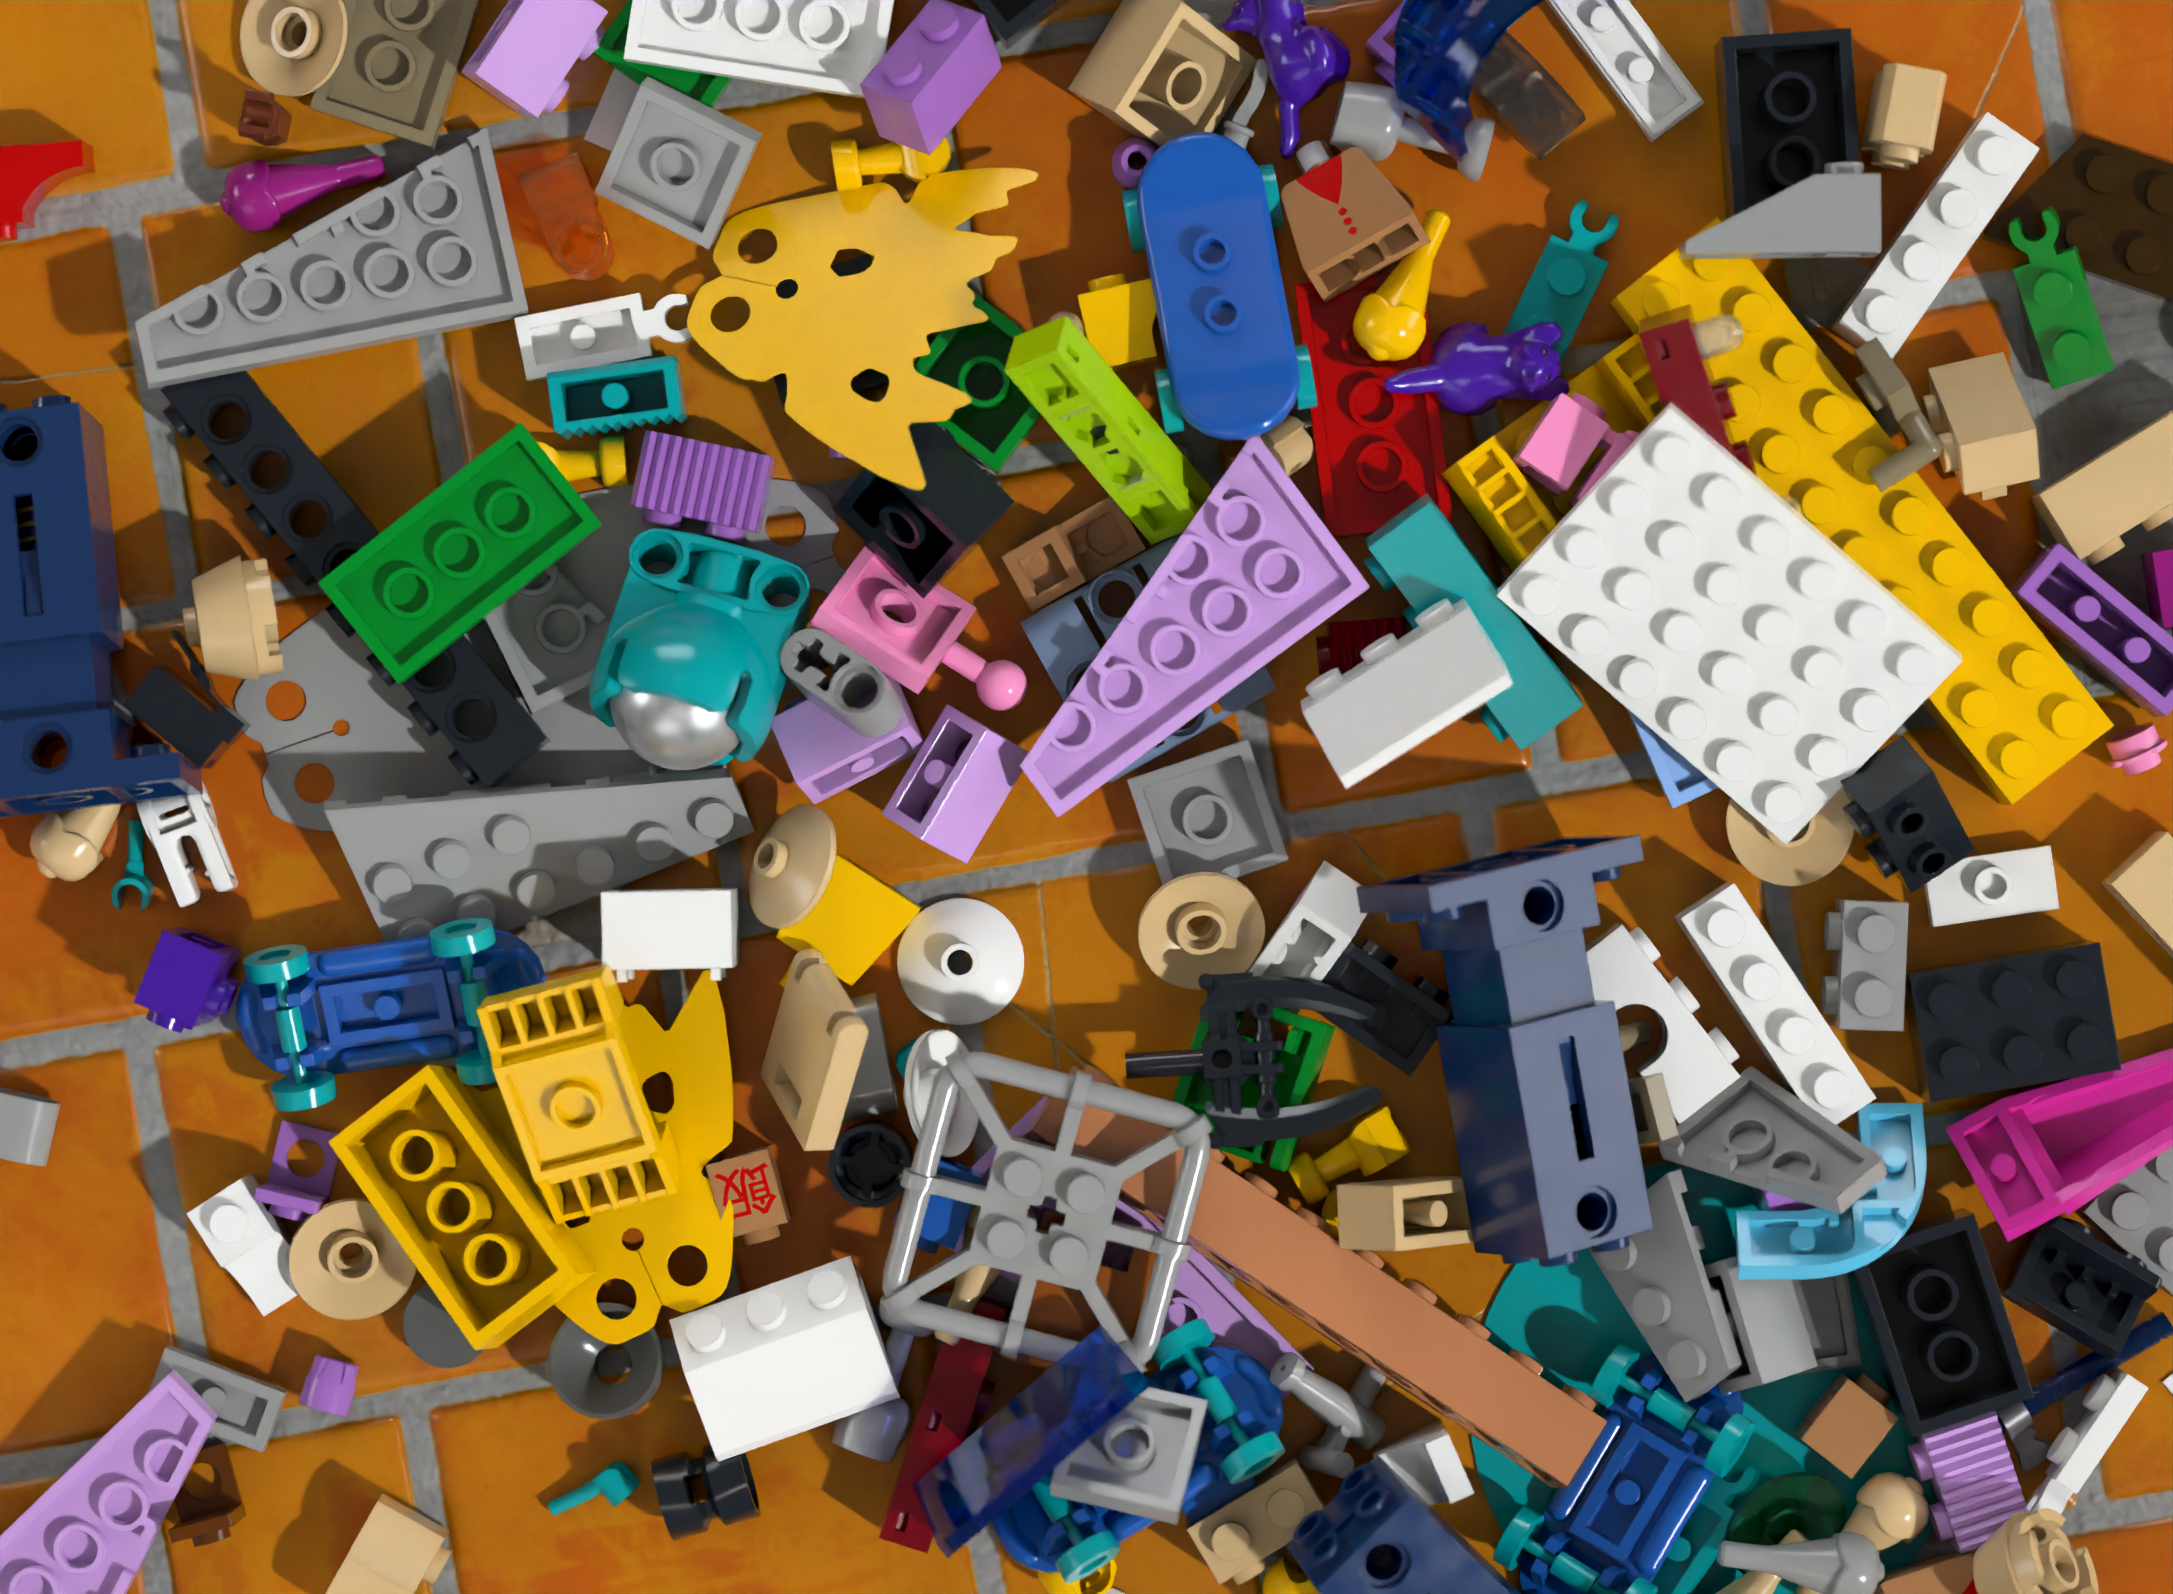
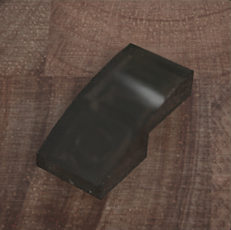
M1493 18L1447 59L1449 72L1492 109L1496 123L1539 161L1586 120L1585 113L1562 86Z

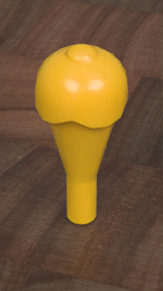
M1439 209L1427 211L1421 224L1431 242L1405 256L1379 289L1362 299L1353 321L1354 336L1360 346L1375 360L1398 361L1407 359L1415 354L1426 335V319L1424 315L1433 261L1451 222L1449 215Z

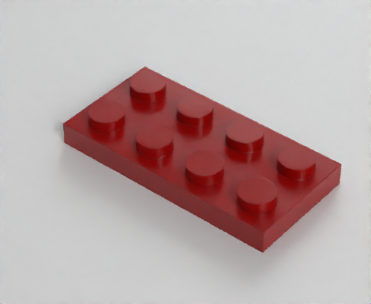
M1392 272L1374 274L1327 302L1323 301L1312 282L1294 284L1301 344H1307L1318 404V407L1309 408L1323 520L1324 525L1334 538L1373 533L1426 493L1429 494L1450 523L1454 522L1449 482L1442 475L1447 470L1439 401L1434 392L1414 394L1390 393L1383 386L1385 379L1402 370L1429 365L1432 347L1427 308L1424 315L1426 319V335L1415 354L1407 359L1398 361L1375 360L1360 346L1353 332L1354 317L1362 299L1369 294L1375 293Z

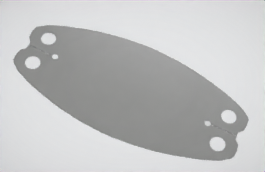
M771 480L760 534L744 531L742 543L705 535L707 523L682 518L680 529L643 522L645 509L630 505L634 486L632 484L578 494L602 523V526L554 564L559 568V572L611 622L629 568V548L634 539L644 531L657 528L697 534L758 550L802 567L835 555L832 543L839 529L835 511L828 496L816 488L795 481ZM778 507H793L801 512L805 519V534L793 546L783 547L776 545L766 534L765 524L767 517ZM835 556L801 568L807 575L810 589L822 590L828 595L847 571L838 565ZM655 561L648 564L644 570L651 574L660 575L667 573L674 566L666 561ZM779 593L767 599V602L775 607H787L792 605L797 599L789 594ZM325 609L279 644L284 672L259 675V682L245 679L235 697L236 713L251 724L245 732L246 736L261 743L265 754L332 731L334 723L338 720L343 719L349 724L350 730L344 736H339L333 731L266 755L269 766L262 779L265 798L273 815L285 822L307 829L333 831L324 811V802L317 804L305 802L295 790L296 774L302 767L312 763L326 766L334 776V791L326 801L347 800V804L380 802L382 797L407 795V799L447 796L450 791L489 788L481 779L471 786L447 758L449 754L456 750L441 730L431 737L427 734L406 708L415 700L403 684L399 685L396 682L393 686L389 687L367 661L366 657L372 653V650L360 635L355 633L349 638ZM482 620L464 635L528 712L485 622ZM440 653L416 672L418 680L427 687L442 684L450 672L449 660L444 653ZM818 664L815 666L816 669L821 667ZM788 676L781 697L795 687V684ZM288 680L295 682L305 693V709L294 720H278L270 714L266 707L267 692L272 685L279 681ZM588 688L531 715L551 741L495 787L550 783L551 787L585 785V780L600 779L607 775L614 777L649 770V767L655 764L636 754L623 740L617 727H608L597 718L590 705ZM479 700L465 703L457 713L458 728L466 736L482 734L488 728L491 721V713L488 706ZM655 765L657 770L663 768L661 766Z

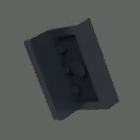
M1367 938L1361 948L1350 941L1321 982L1343 988L1371 1000L1376 1005V1013L1370 1020L1361 1021L1329 1012H1317L1411 1077L1438 1038L1436 1026L1450 1023L1453 1020V1013L1444 1007L1449 1001L1450 996L1421 975L1418 976L1412 985L1393 972L1392 969L1399 959Z
M2056 1216L2041 1224L2030 1234L2001 1296L2111 1361L2121 1353L2144 1302L2158 1291L2163 1280L2160 1276L2148 1270L2147 1265L2137 1256L2124 1251H2116L2094 1238L2091 1231L2082 1223Z

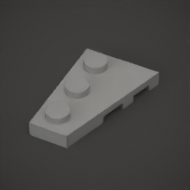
M555 564L483 619L530 716L589 688L610 625L606 616L559 572V568Z
M1751 1065L1739 1074L1740 1078L1677 1126L1678 1136L1658 1142L1662 1159L1838 1214H1842L1887 1176L1884 1159Z
M1679 1169L1665 1174L1647 1189L1653 1229L1629 1236L1630 1245L1622 1249L1607 1252H1593L1591 1247L1587 1249L1678 1392L1687 1403L1703 1396L1739 1368L1742 1362L1720 1292L1710 1286L1699 1252V1250L1705 1248L1699 1225L1691 1227L1681 1193L1688 1190L1682 1171Z

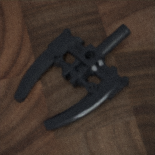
M1253 972L1202 974L1199 977L1198 983L1200 988L1207 990V1000L1200 1008L1201 1023L1209 1020V1035L1202 1041V1049L1125 1053L1126 1079L1203 1075L1204 1083L1208 1084L1213 1091V1103L1205 1101L1206 1116L1214 1123L1215 1133L1209 1136L1211 1140L1210 1148L1213 1150L1219 1148L1262 1146V1142L1293 1139L1322 1132L1350 1121L1379 1104L1382 1097L1378 1088L1365 1086L1335 1098L1307 1105L1279 1108L1278 1100L1274 1097V1084L1277 1083V1075L1285 1074L1284 1063H1276V1053L1283 1052L1284 1049L1283 1041H1275V1034L1271 1032L1270 1019L1274 1008L1329 1012L1361 1021L1370 1020L1376 1013V1005L1371 1000L1343 988L1314 980L1282 976L1253 977ZM1251 1011L1252 1017L1256 1020V1033L1253 1034V1042H1247L1238 1034L1236 1013ZM1250 1076H1255L1256 1085L1260 1087V1099L1257 1102V1108H1243L1241 1103V1086Z

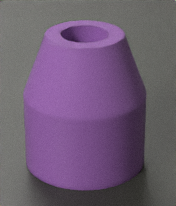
M1130 138L1123 141L1116 148L1112 156V173L1117 183L1127 190L1138 188L1143 169L1134 170L1130 168L1128 158L1134 153H1141L1148 162L1152 154L1158 149L1157 146L1144 138Z

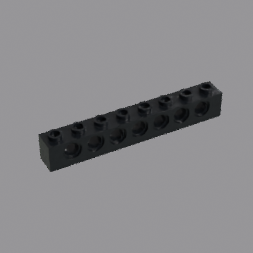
M247 371L168 385L160 390L171 403L162 412L187 441L195 434L198 435L212 452L203 460L206 466L227 490L237 483L253 502L244 509L245 513L267 539L278 533L293 552L284 560L308 589L332 572L343 556L356 553L380 534ZM227 406H238L244 410L246 415L244 430L232 439L219 438L214 430L216 415ZM279 455L286 462L287 473L285 479L280 485L271 489L259 487L254 477L257 463L265 456ZM309 504L322 505L328 516L325 530L314 538L300 537L295 529V517L299 510ZM333 602L325 608L349 638L357 633ZM463 635L442 652L447 656L450 663L449 675L442 684L434 687L424 686L418 680L416 673L403 683L404 687L415 699L406 708L430 737L441 730L456 749L447 758L471 786L481 779L487 787L494 788L551 740L465 635ZM373 652L366 657L370 665L389 687L396 683L395 679ZM469 701H483L491 713V721L488 728L477 736L464 735L457 725L459 709Z

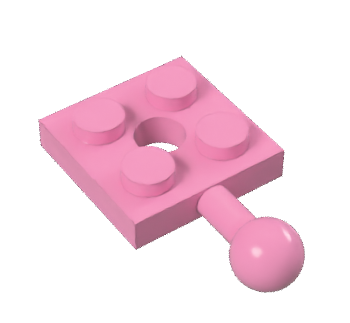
M867 543L822 603L810 623L811 627L828 633L876 665L891 679L898 681L916 694L920 693L941 662L970 681L975 682L980 700L993 710L1008 711L1017 707L1023 701L1027 692V679L1023 670L1018 665L1007 660H996L988 663L985 659L956 641L977 609L975 606L940 584L923 599ZM884 610L897 614L904 623L892 620L884 613Z

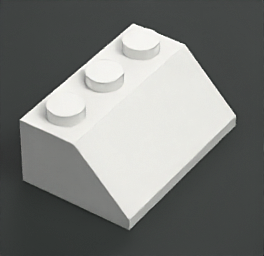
M1464 598L1451 605L1448 599L1435 603L1415 618L1419 627L1398 640L1393 633L1381 637L1360 653L1364 660L1363 662L1344 674H1341L1338 668H1334L1316 678L1305 688L1309 696L1300 701L1302 713L1346 789L1513 685L1505 661Z
M851 1255L669 1320L684 1375L718 1462L900 1397L868 1290Z

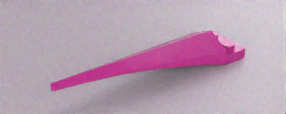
M2173 1048L2121 1064V1070L2080 1076L2001 1098L1945 1128L2008 1242L2064 1212L2068 1216L2173 1146Z

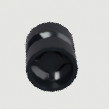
M863 1120L850 1126L836 1141L834 1150L831 1151L828 1159L829 1178L835 1191L847 1202L862 1208L883 1206L894 1201L905 1189L900 1185L904 1168H911L914 1158L913 1148L907 1136L895 1125L883 1120Z
M711 1444L704 1445L701 1456L694 1458L687 1451L652 1460L651 1462L657 1498L666 1527L673 1541L708 1531L710 1522L713 1519L718 1518L727 1526L759 1517L761 1514L758 1494L746 1452L718 1462ZM703 1476L709 1500L697 1503L692 1480Z

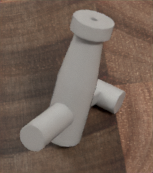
M1287 1352L1273 1365L1269 1377L1270 1383L1281 1391L1290 1390L1310 1411L1328 1424L1319 1446H1304L1299 1452L1298 1462L1305 1470L1345 1478L1354 1468V1461L1351 1455L1343 1452L1348 1439L1361 1449L1366 1450L1377 1444L1384 1434L1386 1421L1382 1416L1373 1411L1370 1406L1386 1377L1365 1364L1350 1392H1347L1339 1385L1305 1368V1361L1293 1352Z

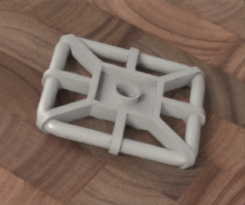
M960 1049L946 1056L947 1064L940 1070L932 1087L911 1168H904L900 1185L905 1188L883 1270L882 1289L885 1295L880 1301L888 1314L896 1313L901 1319L916 1326L1000 1347L1001 1355L1016 1358L1019 1352L1102 1375L1122 1376L1129 1374L1132 1379L1147 1371L1145 1364L1152 1358L1159 1344L1181 1261H1188L1192 1244L1187 1241L1210 1157L1211 1140L1208 1133L1213 1129L1206 1115L1198 1116L1193 1110L1173 1101L1093 1081L1092 1073L1076 1070L1074 1076L991 1053L969 1052L963 1054ZM978 1078H985L1068 1100L1056 1146L1053 1147L1012 1136ZM960 1087L965 1092L996 1145L986 1187L936 1174ZM1085 1105L1173 1129L1115 1163L1072 1152ZM1185 1147L1162 1233L1112 1220L1122 1182L1176 1150ZM930 1195H939L981 1206L970 1246L908 1280ZM1044 1197L1057 1199L1056 1210L1065 1214L1063 1222L1061 1224L1052 1223L1049 1230L1037 1228L1036 1218L1027 1215L1029 1206H1041ZM1107 1240L1148 1250L1156 1254L1132 1340L1096 1280ZM977 1264L1021 1275L1008 1323L918 1299L920 1296ZM1037 1279L1081 1291L1115 1350H1107L1025 1328Z

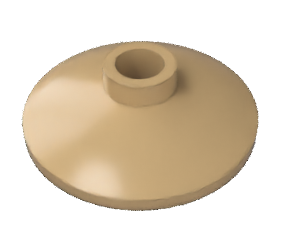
M249 0L241 21L240 47L245 66L252 78L265 90L287 97L306 95L321 87L335 72L345 50L348 23L343 1Z
M1842 787L1786 845L1736 801L1730 798L1726 812V833L1730 847L1738 861L1759 879L1781 886H1800L1812 883L1823 878L1836 868L1850 847L1854 827L1842 808L1851 801Z
M799 805L786 811L773 823L756 850L749 881L750 903L757 919L769 927L785 929L799 923L814 909L829 883L836 858L837 841L833 822L822 809L812 805Z
M1194 872L1167 882L1150 897L1139 918L1138 942L1145 962L1157 976L1181 988L1201 990L1202 988H1200L1198 981L1202 974L1244 973L1254 963L1263 946L1265 920L1257 898L1244 884L1220 873ZM1209 916V920L1203 926L1193 927L1188 924V921L1194 917Z
M347 1198L333 1201L322 1206L318 1214H310L295 1232L288 1255L291 1280L300 1297L321 1314L341 1320L365 1319L388 1310L406 1293L416 1272V1266L371 1202L363 1198ZM348 1243H357L363 1247L360 1255L351 1259L341 1256L339 1252Z

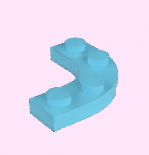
M1869 1103L1857 1111L1858 1141L1884 1159L1887 1176L1842 1214L1822 1208L1803 1211H1736L1735 1238L1738 1280H1799L1837 1276L1863 1267L1890 1250L1911 1226L1923 1197L1927 1171V1155L1922 1103Z

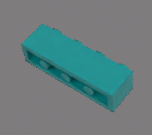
M1428 493L1424 494L1365 538L1368 549L1372 552V555L1364 560L1365 564L1386 591H1389L1395 585L1399 588L1411 604L1402 612L1414 629L1419 627L1415 618L1441 600L1448 599L1451 605L1464 598L1505 661L1513 682L1512 686L1486 701L1485 704L1487 706L1478 712L1500 743L1511 737L1522 751L1583 706L1577 691L1522 618L1497 597L1498 586Z

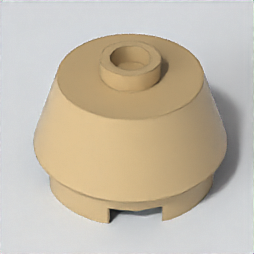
M240 555L192 579L191 585L195 607L184 608L182 611L188 647L201 645L205 672L259 682V675L284 672L282 653L279 650L278 623L270 574H268L267 558L241 561Z
M2044 1508L2033 1513L2026 1511L2014 1513L1974 1554L1973 1578L1978 1594H2098L2099 1591L2095 1568L2086 1546L2074 1550L2067 1536L2059 1528L2063 1526L2066 1519L2052 1509Z

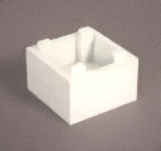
M739 887L619 889L601 892L602 967L609 965L611 970H617V982H628V979H635V970L710 968L711 981H721L722 978L727 977V968H733L741 964Z

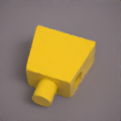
M836 851L832 875L819 902L799 923L789 928L779 929L776 938L797 952L805 949L819 950L836 977L852 986L911 923L922 909V906ZM792 963L779 981V984L784 988Z

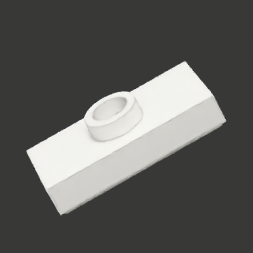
M2051 845L1965 857L1924 885L1931 927L2060 909Z

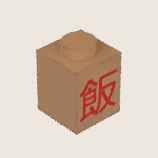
M771 1144L716 1159L705 1165L720 1220L729 1199L732 1202L734 1209L733 1237L741 1236L743 1245L749 1246L781 1236L778 1225L788 1223L791 1215Z
M1840 1372L1794 1430V1433L1852 1479L1899 1418L1885 1407L1893 1396L1863 1373L1854 1383Z

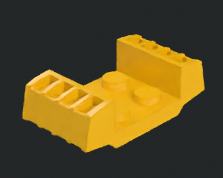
M1638 332L1568 382L1570 391L1567 396L1572 398L1577 393L1600 406L1606 413L1603 421L1609 424V428L1617 434L1622 433L1624 435L1627 430L1641 434L1663 410ZM1551 401L1540 402L1442 473L1512 572L1520 566L1572 509L1567 504L1603 450L1598 445L1596 446L1570 487L1566 491L1562 489L1557 497L1522 474L1512 459Z
M609 965L486 997L476 1009L490 1051L494 1075L534 1182L541 1188L556 1225L565 1223L568 1220L584 1216L588 1217L595 1213L611 1209L615 1210L622 1206L638 1202L642 1203L653 1198L678 1193L680 1160L667 1121L654 1124L618 1025L624 1001Z

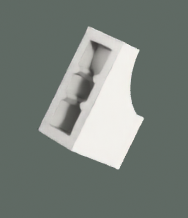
M1324 860L1247 973L1253 972V977L1282 976L1321 982L1353 939L1367 913H1360L1356 887H1361L1362 885ZM1283 1008L1295 1013H1298L1301 1010L1294 1008Z
M249 1174L188 1212L187 1215L220 1267H224L233 1275L264 1317L298 1295L291 1280L288 1264L289 1249L293 1237L281 1218L269 1213L271 1204L253 1200L256 1187L260 1185L254 1176Z
M1442 1420L1372 1450L1374 1458L1379 1455L1429 1505L1443 1502L1451 1504L1474 1494Z

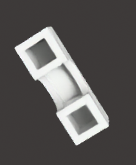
M1616 923L1586 946L1595 1000L1614 1001L1616 1010L1630 1004L1646 1005L1657 1015L1662 1027L1660 1046L1655 1054L1635 1069L1640 1077L1658 1073L1663 1074L1674 1119L1677 1123H1682L1741 1077L1731 1065L1740 1057L1736 1050L1717 1027L1706 1033L1692 1015L1701 1006L1678 977H1675L1669 983L1664 979L1653 964L1654 961L1661 957V954L1638 926L1628 932L1622 924Z

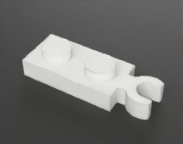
M635 293L514 318L526 380L532 382L547 379V373L652 358L654 357L650 340L652 338L662 337L664 340L674 344L691 341L693 337L688 328L678 331L672 330L666 322L667 314L671 309L689 305L688 297L683 294H670L660 299L654 309L644 310L642 295Z
M2116 1367L2110 1377L2102 1374L2096 1379L2082 1403L2088 1410L2074 1430L2067 1426L2060 1432L2047 1453L2046 1457L2052 1463L2046 1470L2047 1477L2026 1502V1507L2030 1513L2047 1508L2062 1514L2073 1492L2075 1494L2079 1492L2149 1389L2147 1386Z

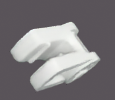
M203 781L202 795L196 794L185 797L136 802L144 829L152 845L157 850L176 900L181 908L196 903L200 898V890L193 874L195 866L190 865L183 847L184 835H190L195 840L207 869L204 875L210 876L217 892H226L238 886L237 877L217 827L214 807ZM184 805L189 807V810L170 817L165 816V813Z

